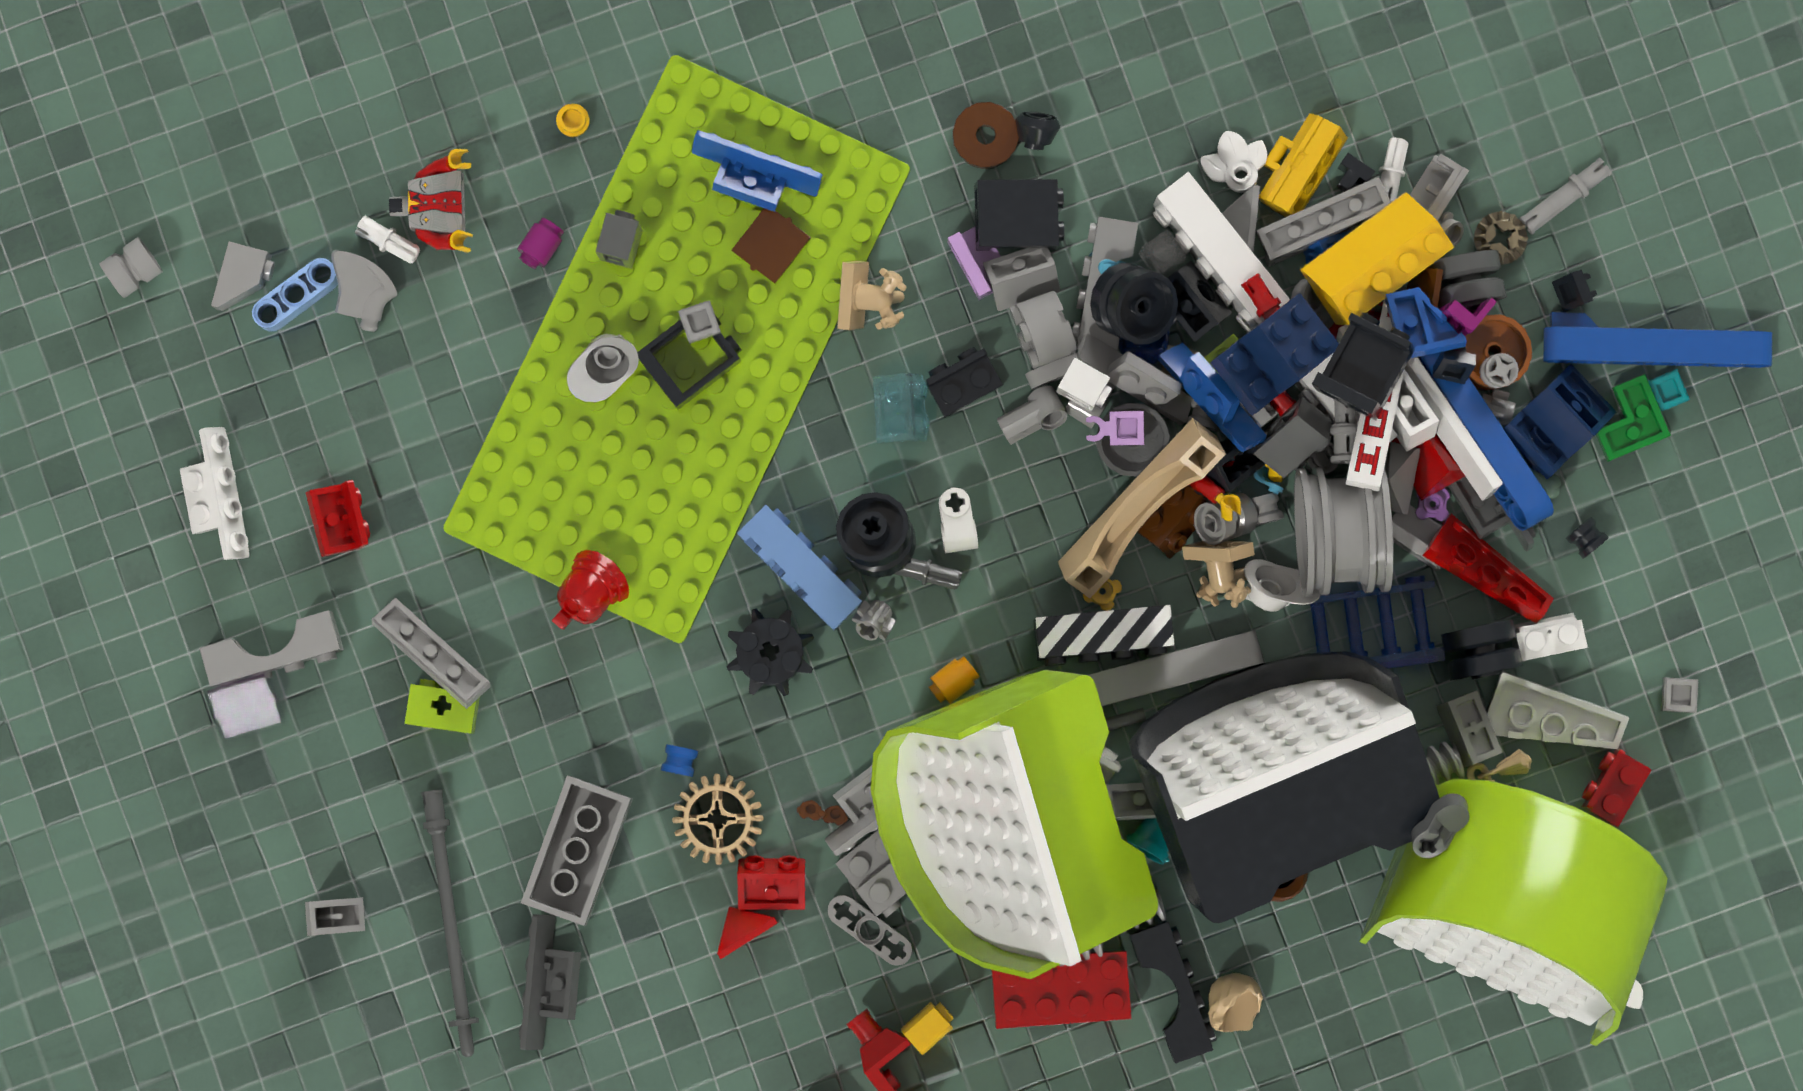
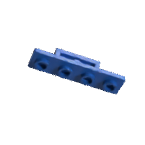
M697 130L694 137L692 153L721 164L712 190L773 212H775L785 187L814 197L818 195L823 175L810 167L785 161L776 155L765 154L745 144L731 142L720 138L714 133Z
M1181 343L1160 354L1159 362L1176 381L1182 384L1185 391L1239 451L1244 452L1264 442L1267 436L1265 432L1239 405V399L1200 352L1193 354L1184 343Z

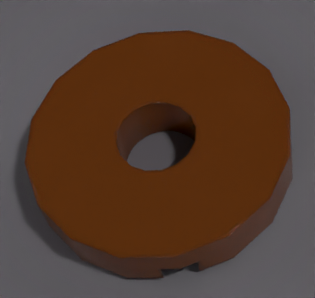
M992 102L975 103L964 109L956 119L953 129V143L959 156L969 165L980 169L996 168L1002 165L1014 154L1019 140L1013 115L1003 106ZM982 127L991 128L995 132L994 141L990 144L980 143L976 138L977 131Z

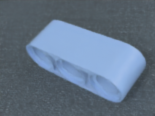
M317 258L257 301L252 309V317L255 323L269 332L277 331L331 292L338 285L333 263L324 258ZM321 267H328L331 270L330 279L324 283L316 282V271ZM294 287H302L304 290V297L298 303H291L288 299V294ZM267 307H275L277 309V317L271 323H264L262 321V312Z

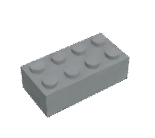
M567 775L521 903L586 926L633 798Z

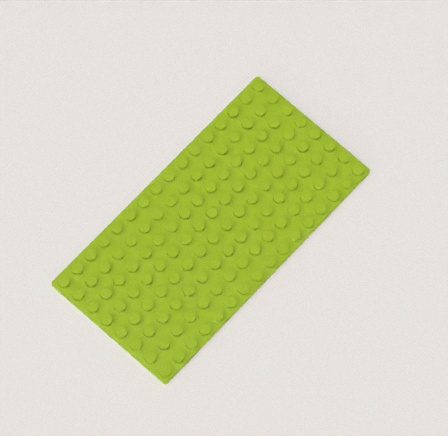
M673 55L664 69L443 527L444 531L558 587L561 586L566 576L572 571L571 567L574 564L573 560L577 553L584 550L597 551L614 561L625 575L629 585L628 598L621 602L617 601L614 604H610L606 610L671 641L683 643L838 322L842 262H867L910 172L909 165L689 60ZM697 130L714 133L720 138L737 144H745L754 150L768 155L779 156L785 161L800 166H807L814 171L822 173L823 177L816 197L788 187L784 188L775 211L785 218L790 217L792 224L811 238L776 284L759 271H752L747 262L731 251L764 208L712 190L713 182L721 164L692 153ZM616 210L635 215L634 219L639 221L643 232L632 269L601 261L595 252L606 213L615 215ZM709 300L714 314L721 322L719 326L721 334L724 338L731 335L742 349L738 353L741 359L738 365L679 410L676 409L640 361H638V366L634 373L611 396L599 402H584L576 398L569 390L567 384V374L572 363L587 348L591 340L603 334L617 336L620 334L639 352L681 319L678 313L679 310ZM685 332L654 355L682 393L728 359L712 336L689 344Z

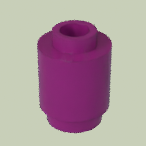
M541 218L539 223L533 224L518 246L517 250L521 253L519 259L533 269H536L537 266L545 268L561 244L562 240L560 238L564 231L551 221Z

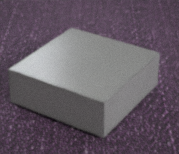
M710 300L678 311L689 344L721 333Z
M1664 677L1661 711L1697 713L1698 679Z

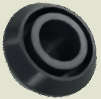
M1022 112L1015 119L1019 140L1025 142L1024 147L1028 149L1044 150V146L1052 143L1060 129L1058 119L1053 115L1045 113Z

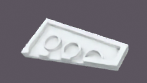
M1504 671L1499 676L1486 711L1496 736L1618 749L1629 721V717Z

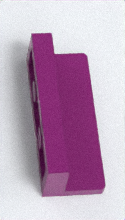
M1491 297L1467 310L1458 301L1453 300L1439 309L1447 317V322L1458 334L1462 332L1466 336L1475 330L1497 301Z

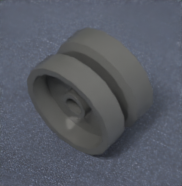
M1484 250L1439 259L1429 266L1431 269L1438 268L1443 270L1441 284H1451L1440 288L1437 308H1441L1456 300L1466 309H1471L1491 297L1495 301L1507 297L1503 279L1497 277L1482 278L1496 273L1501 268L1498 250Z
M1127 403L1115 407L1110 412L1144 411V445L1110 446V436H1104L1101 440L1096 441L1100 458L1111 470L1124 476L1137 477L1169 444L1170 435L1166 422L1156 410L1144 404ZM1109 413L1102 419L1104 422L1109 421Z

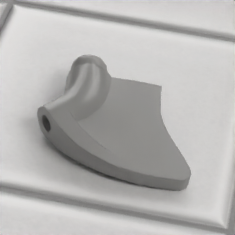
M334 250L331 254V259L337 277L339 293L335 312L346 316L362 318L360 328L365 331L375 332L378 329V321H381L386 303L397 296V291L388 275L370 260L350 252Z

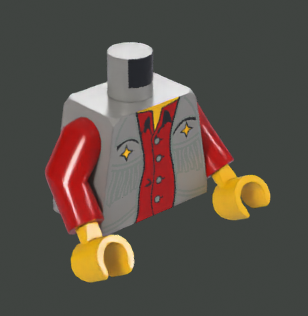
M453 149L448 156L433 161L417 172L414 179L408 181V196L389 197L390 217L409 216V228L416 233L419 240L436 250H459L465 253L471 251V248L463 246L465 238L473 237V234L466 232L464 174L462 171H456L457 169L471 168V163H462L461 161L462 155L469 152L468 149Z

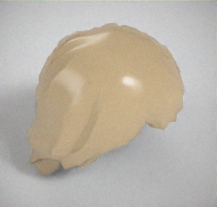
M1231 973L1219 977L1212 984L1209 993L1210 1009L1208 1015L1210 1024L1215 1030L1233 1032L1249 1031L1253 1028V1021L1256 1014L1260 1012L1263 996L1260 986L1252 977L1241 973Z

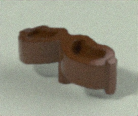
M810 800L803 802L797 807V813L802 819L810 818L813 821L823 819L825 823H835L837 826H843L848 822V816L838 805L828 807L823 811L815 801Z

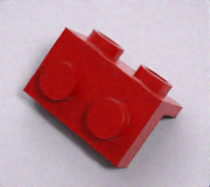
M353 480L305 492L321 557L358 550L368 545L370 529L367 521L363 520L360 509L362 497L360 490L355 487Z

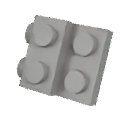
M877 830L835 864L876 917L883 913L887 918L902 906L898 900L906 892L897 879L879 830Z

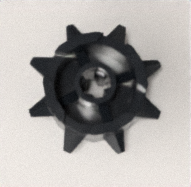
M755 608L752 610V624L747 626L743 632H728L727 636L737 644V657L726 666L727 670L743 671L750 678L749 693L752 695L763 685L776 686L783 696L789 695V680L796 673H812L813 668L803 659V647L812 641L814 636L813 634H797L796 630L791 626L792 611L788 609L778 619H765L758 609ZM770 643L772 647H779L780 652L775 654L777 659L774 661H770L768 657H761V651L765 650L763 647L765 644Z

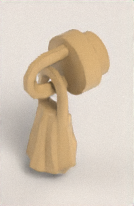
M1518 749L1499 762L1496 768L1490 771L1482 763L1471 765L1467 769V778L1476 780L1474 776L1475 769H1480L1482 772L1477 776L1478 779L1484 778V780L1493 782L1495 780H1492L1491 775L1497 773L1499 775L1528 774L1532 759L1529 755Z

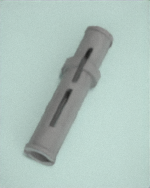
M1601 158L1596 159L1594 163L1578 175L1572 174L1568 177L1569 182L1524 216H1521L1519 219L1525 224V227H1528L1527 231L1533 235L1535 231L1580 197L1586 198L1589 195V190L1606 177L1612 175L1607 164L1603 166L1604 161Z

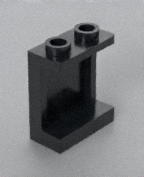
M1057 179L977 180L974 185L976 251H989L991 248H1048L1049 250H1056L1059 246V241H1064V222L1058 221V208H1063L1064 194L1063 188H1058Z
M1362 312L1359 317L1351 313L1348 318L1350 324L1323 374L1318 372L1312 385L1316 391L1376 421L1415 349L1412 343L1408 341L1410 336L1394 327L1388 331L1380 327V321L1369 314Z

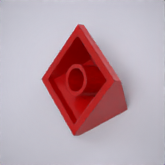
M1437 433L1435 437L1415 447L1420 449L1413 488L1421 501L1465 477ZM1397 437L1394 438V439L1391 441V442L1400 443L1399 440L1397 439Z

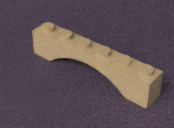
M1192 418L1058 561L1065 581L1088 598H1091L1113 574L1126 547L1146 520L1179 490L1203 479L1226 455L1217 436Z

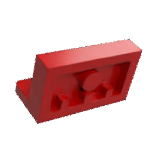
M1615 749L1613 753L1608 751L1598 767V769L1602 770L1596 782L1591 780L1581 796L1585 799L1581 807L1615 827H1619L1652 770L1625 754L1626 752L1621 749Z
M753 855L738 859V910H805L804 858H797L791 855L780 858H763Z

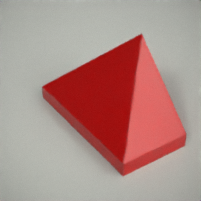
M729 907L717 955L720 959L724 958L779 923L774 916Z

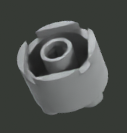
M1055 291L1041 294L1009 307L1015 325L1019 326L1020 332L1017 333L1019 343L1023 352L1026 351L1033 369L1076 353L1077 347L1071 326L1062 312L1064 310Z

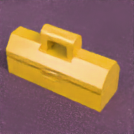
M1309 113L1293 141L1280 136L1267 156V161L1264 165L1274 172L1261 191L1259 200L1285 217L1304 210L1348 139L1342 128L1319 115ZM1287 149L1290 150L1284 162L1280 165L1279 162Z

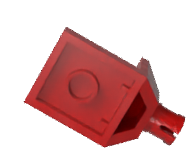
M866 1008L846 1024L862 1045L860 1047L863 1071L878 1091H898L897 1089L901 1086L899 1080L889 1068L885 1071L881 1068L910 1046L911 1042L904 1034L888 1027L883 1029L879 1026Z

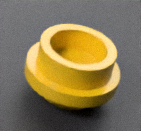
M567 104L559 110L556 123L558 129L564 135L578 137L588 129L590 118L586 109L581 105Z

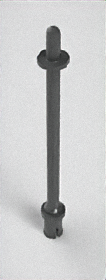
M443 789L421 792L426 822H423V829H427L432 838L457 1019L448 1023L449 1027L458 1026L461 1053L465 1057H471L474 1054L471 1024L479 1023V1018L470 1017L445 841V832L447 831V826H450V820L446 819Z

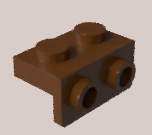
M1186 486L1166 500L1146 520L1137 533L1157 547L1168 559H1171L1175 553L1182 550V546H1185L1187 539L1196 530L1194 514L1198 506L1206 503V500L1201 495L1195 493L1192 488Z

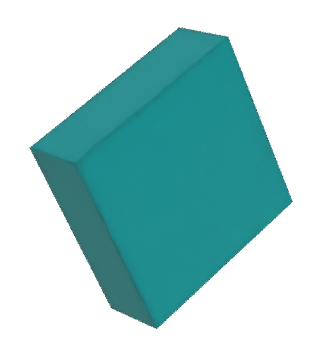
M1678 369L1648 381L1661 412L1690 400Z

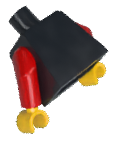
M1230 440L1221 441L1220 444L1226 455L1203 479L1189 485L1198 495H1204L1214 504L1219 503L1221 506V517L1226 521H1232V511L1241 515V501L1237 495H1224L1225 493L1234 490L1263 466L1269 468L1268 478L1271 481L1282 482L1283 477L1254 455L1256 446L1241 452Z

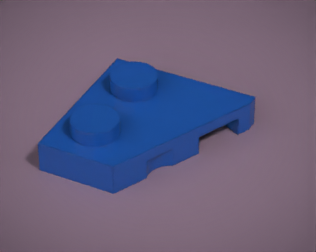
M1419 287L1386 294L1385 303L1392 327L1410 336L1408 341L1412 343L1415 349L1411 358L1466 346V337L1462 332L1458 334L1447 322V317L1444 313L1430 303V299Z

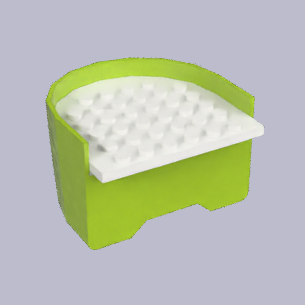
M1043 670L1012 679L888 730L873 753L871 795L879 834L898 881L924 922L955 953L983 968L1033 979L1060 964L1072 966L1082 961L1080 954L1151 919L1158 910V899L1145 854L1121 839L1099 763L1109 730L1095 682L1088 675Z
M1451 779L1436 785L1440 798L1454 793L1466 799L1469 821L1464 828L1455 834L1449 847L1433 858H1422L1416 855L1412 842L1396 848L1359 942L1366 944L1378 932L1394 939V944L1407 950L1414 948L1425 953L1424 956L1430 961L1436 963L1446 962L1455 966V970L1462 975L1468 977L1478 976L1487 980V985L1496 990L1505 991L1507 989L1518 994L1517 997L1523 1002L1534 1005L1539 1003L1549 1008L1548 1011L1557 1017H1571L1589 1026L1598 1020L1590 1044L1597 1046L1619 1028L1664 899L1668 879L1666 873L1647 849L1619 829L1574 806L1531 790L1489 780Z

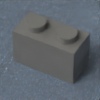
M616 210L615 215L606 213L595 251L601 261L630 269L633 268L643 232L639 221L634 219L635 215L621 210Z
M1301 397L1264 430L1267 436L1264 442L1256 445L1254 455L1285 478L1293 470L1296 471L1297 468H1303L1313 452H1321L1331 440L1329 434L1333 421L1304 397Z

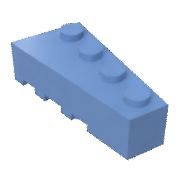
M765 505L737 533L738 536L835 631L861 605L862 601L858 596L862 592L849 579L843 583L834 574L838 568L825 555L820 559L811 550L815 545L802 532L796 535L788 527L791 521L779 509L776 508L772 511Z

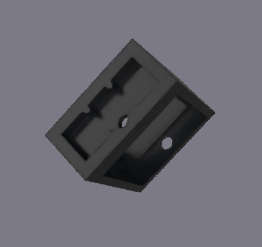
M716 317L717 322H718V325L720 326V325H721V322H720L719 319ZM681 319L637 352L638 358L676 409L679 410L741 362L738 353L742 349L731 335L726 338L721 333L712 336L728 359L684 393L680 391L654 357L656 353L685 332Z

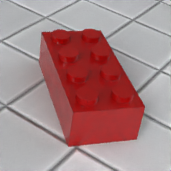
M1104 951L1101 957H1098L1096 952H1090L1089 960H1085L1083 955L1080 954L1082 961L1072 966L1064 965L1060 967L1058 965L1033 979L991 970L996 1029L1131 1019L1127 951Z

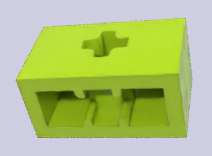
M420 679L419 685L410 684L404 724L474 734L480 697L466 709L445 689L439 688V684L436 681ZM446 696V702L452 704L451 710H445L443 715H440V710L435 708V702H441L443 697Z

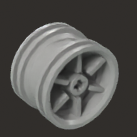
M1314 467L1312 474L1308 475L1305 468H1297L1294 481V521L1297 565L1304 596H1312L1314 589H1318L1320 595H1329L1331 584L1342 582H1360L1365 593H1372L1374 587L1378 585L1381 592H1389L1391 590L1393 579V526L1390 493L1385 468L1379 491L1346 485L1347 477L1326 478L1322 467Z

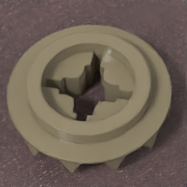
M1503 211L1485 216L1477 225L1474 233V243L1477 251L1498 250L1501 265L1517 260L1525 251L1528 241L1525 224L1515 214ZM1496 228L1502 233L1513 231L1506 240L1509 250L1501 242L1489 245L1496 236Z

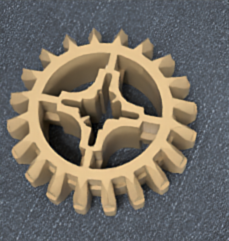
M714 774V784L709 785L706 776H702L701 783L703 788L699 789L694 782H691L689 787L694 794L690 797L687 793L681 792L680 797L686 800L687 803L685 806L681 804H675L674 806L675 810L683 811V817H673L672 822L676 824L683 823L684 829L676 830L674 832L675 836L686 834L688 839L681 843V847L686 848L692 843L695 848L691 851L690 856L693 858L699 854L700 850L704 851L702 860L704 863L709 862L711 854H716L715 862L717 865H721L723 861L722 854L726 853L728 860L731 863L735 862L733 851L737 849L742 856L747 855L746 849L742 846L743 843L746 842L754 847L756 841L749 837L750 833L759 835L762 833V829L753 827V821H763L764 817L763 815L753 816L752 810L759 809L761 803L755 802L750 805L748 800L755 795V792L750 790L743 795L741 791L746 785L744 781H740L736 789L731 787L734 779L731 775H728L725 785L720 784V774ZM723 791L734 795L741 802L745 810L744 814L729 813L724 808ZM712 792V806L710 810L705 814L691 815L692 808L697 800L703 795ZM717 801L719 802L721 815L736 818V820L727 821L726 825L722 823L723 828L719 829V837L717 836L715 823L700 820L701 818H709L710 814L714 815L713 811L717 810ZM732 824H745L741 836L731 845L724 847L726 828ZM691 825H706L712 831L714 847L702 843L695 836Z

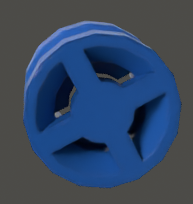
M666 744L665 752L667 753L666 762L661 766V771L693 777L694 769L692 764L693 760L697 758L699 751Z

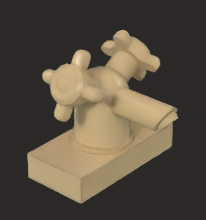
M842 262L837 329L855 330L864 328L865 310L879 311L882 319L879 323L875 324L879 330L882 328H892L897 325L900 319L904 318V313L902 311L894 314L891 306L904 300L903 292L906 290V285L903 283L902 276L894 271L882 268L879 273L884 276L883 284L881 286L868 284L869 262Z
M1202 540L1182 546L1184 560L1204 561L1207 565L1209 582L1205 576L1200 578L1199 581L1202 586L1196 593L1198 598L1210 601L1216 607L1219 605L1218 593H1226L1224 597L1227 600H1232L1231 606L1237 608L1239 603L1245 600L1247 594L1251 593V589L1248 586L1244 587L1245 580H1247L1244 573L1245 567L1234 570L1233 562L1254 556L1253 542L1225 541L1216 545H1210Z

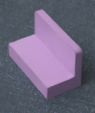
M975 227L962 234L958 232L948 237L947 243L978 300L992 294V288L984 272L983 262L1001 257L997 248H991L989 251H976Z

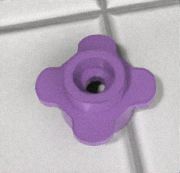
M1444 488L1422 501L1419 498L1418 508L1415 511L1416 516L1421 520L1427 517L1436 518L1438 521L1447 519L1449 512L1446 509V503L1450 498L1448 490ZM1430 501L1436 503L1435 507L1430 506Z

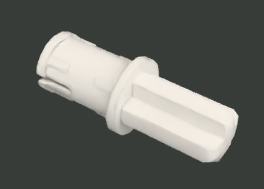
M1396 137L1390 138L1384 165L1379 168V172L1382 173L1380 180L1391 202L1397 198L1401 177L1405 176L1403 166L1408 148L1406 140Z
M366 215L359 221L355 234L379 246L381 252L387 250L408 263H414L419 256V246L396 234V229L393 227L388 229Z

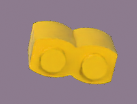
M930 1002L901 1028V1032L924 1055L953 1029L950 1022L954 1018L941 1002L936 1006Z

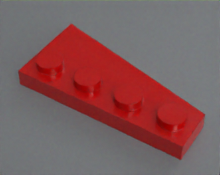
M1452 513L1443 521L1422 555L1536 624L1544 617L1554 600L1552 596L1483 539L1480 540L1475 532Z

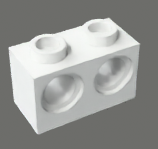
M1074 358L1057 388V393L1092 412L1095 405L1102 408L1112 388L1107 385L1110 377Z

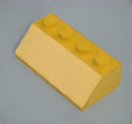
M1405 192L1302 267L1300 271L1335 324L1349 325L1350 321L1348 318L1351 313L1360 317L1362 312H1368L1383 301L1386 294L1398 290L1452 250L1454 246L1438 221L1412 196Z

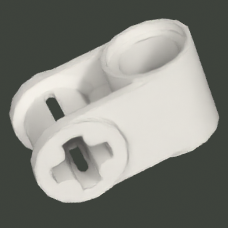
M960 488L946 490L939 499L942 523L941 533L945 554L978 549L976 525L972 516L968 494ZM951 494H955L957 499L963 500V505L958 507V512H953L952 507H946L945 501L951 499Z

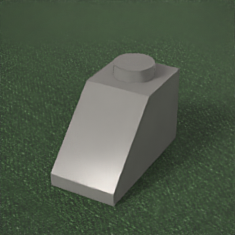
M228 242L211 306L216 310L224 311L264 288L265 281L271 280L275 268V262L271 261L272 255L264 250Z

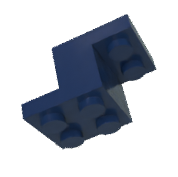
M1299 293L1210 363L1249 414L1253 416L1334 353L1339 343L1301 293Z
M1570 364L1503 429L1515 447L1529 460L1531 467L1536 472L1541 473L1546 479H1549L1573 454L1591 440L1617 412L1583 375Z

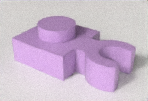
M1144 411L1109 412V421L1106 422L1097 416L1086 418L1087 423L1094 422L1099 426L1098 434L1086 436L1087 441L1096 442L1104 436H1110V446L1144 445Z

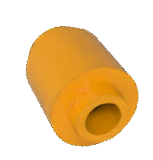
M963 656L958 661L953 659L931 676L930 679L933 684L929 686V689L940 703L947 700L951 704L975 686L974 681L980 676Z

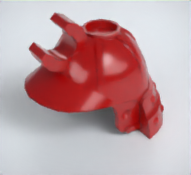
M584 550L576 554L573 560L574 564L571 567L572 571L566 576L557 593V600L561 610L552 619V622L561 630H564L572 620L582 624L594 623L602 616L610 604H614L617 601L621 602L628 598L629 585L626 577L614 561L592 550Z

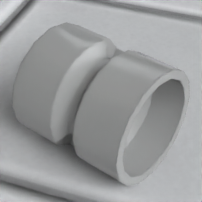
M139 237L123 247L122 255L114 253L99 263L107 278L123 298L139 289V281L149 282L163 272L152 253Z
M1240 492L1233 493L1240 498L1241 515L1232 511V521H1226L1221 517V506L1219 503L1214 504L1209 501L1200 504L1194 514V525L1200 538L1207 544L1216 545L1251 533L1256 528L1258 517L1255 504L1250 497Z

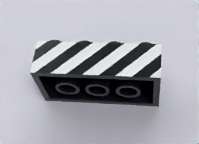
M1170 605L1038 617L1033 621L1037 661L1045 660V666L1065 665L1066 658L1078 657V663L1097 662L1100 660V655L1111 654L1112 660L1128 659L1134 657L1133 652L1145 651V657L1160 656L1167 653V648L1174 646Z

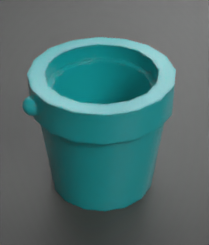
M1156 818L1144 819L1134 833L1126 835V842L1142 851L1146 858L1159 864L1170 861L1169 850Z

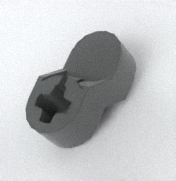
M1453 793L1441 797L1432 804L1425 819L1412 829V845L1416 855L1422 858L1438 856L1449 847L1455 834L1466 826L1469 821L1467 801L1463 796Z

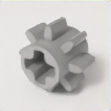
M1499 389L1492 390L1491 395L1483 393L1482 398L1500 425L1506 426L1512 420L1516 406L1515 402L1508 401L1510 393Z
M864 600L852 618V621L857 623V633L869 641L876 640L878 636L884 641L896 623V620L891 618L893 613L890 606L880 600H874L870 604Z

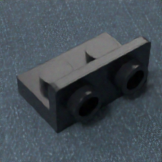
M975 347L970 348L957 356L959 362L948 367L946 363H943L928 372L930 378L925 380V384L944 418L1003 386L984 348L979 351Z

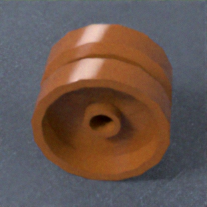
M1501 314L1486 315L1475 330L1465 336L1467 340L1466 352L1476 354V366L1469 378L1477 390L1495 389L1484 384L1479 373L1482 362L1489 357L1488 349L1494 355L1505 353L1515 359L1519 371L1514 382L1518 381L1528 370L1532 358L1531 340L1525 328L1513 318Z

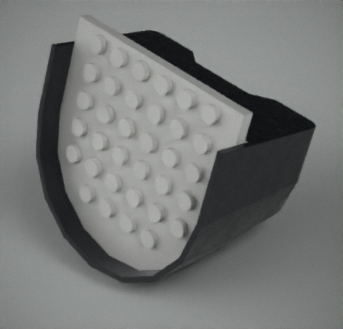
M1347 651L1307 653L1262 663L1216 679L1173 700L1142 723L1129 741L1135 765L1188 901L1213 923H1222L1271 902L1280 884L1373 845L1391 851L1412 842V829L1425 819L1432 804L1440 799L1415 727V719L1407 704L1398 675L1370 657Z

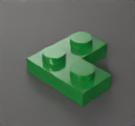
M1645 374L1612 388L1625 419L1603 427L1596 434L1607 462L1671 436Z

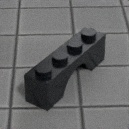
M1166 921L1129 934L1139 966L1162 971L1171 979L1177 990L1178 1007L1172 1021L1162 1030L1173 1062L1176 1064L1213 1051L1211 1043L1217 1041L1210 1022L1204 1023L1200 1011L1205 1009V1005L1200 991H1193L1189 982V978L1194 977L1188 958L1181 959L1177 948L1183 945L1177 926L1170 928L1169 922Z

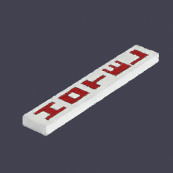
M1384 299L1379 326L1390 331L1392 323ZM1404 371L1376 421L1360 413L1346 485L1368 488L1374 491L1380 490Z

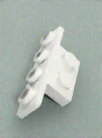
M224 427L202 428L199 430L205 462L180 469L192 534H201L218 529L223 558L225 560L248 558L250 556L248 538L245 533L242 507L239 502L235 481L236 476L233 470L226 429Z

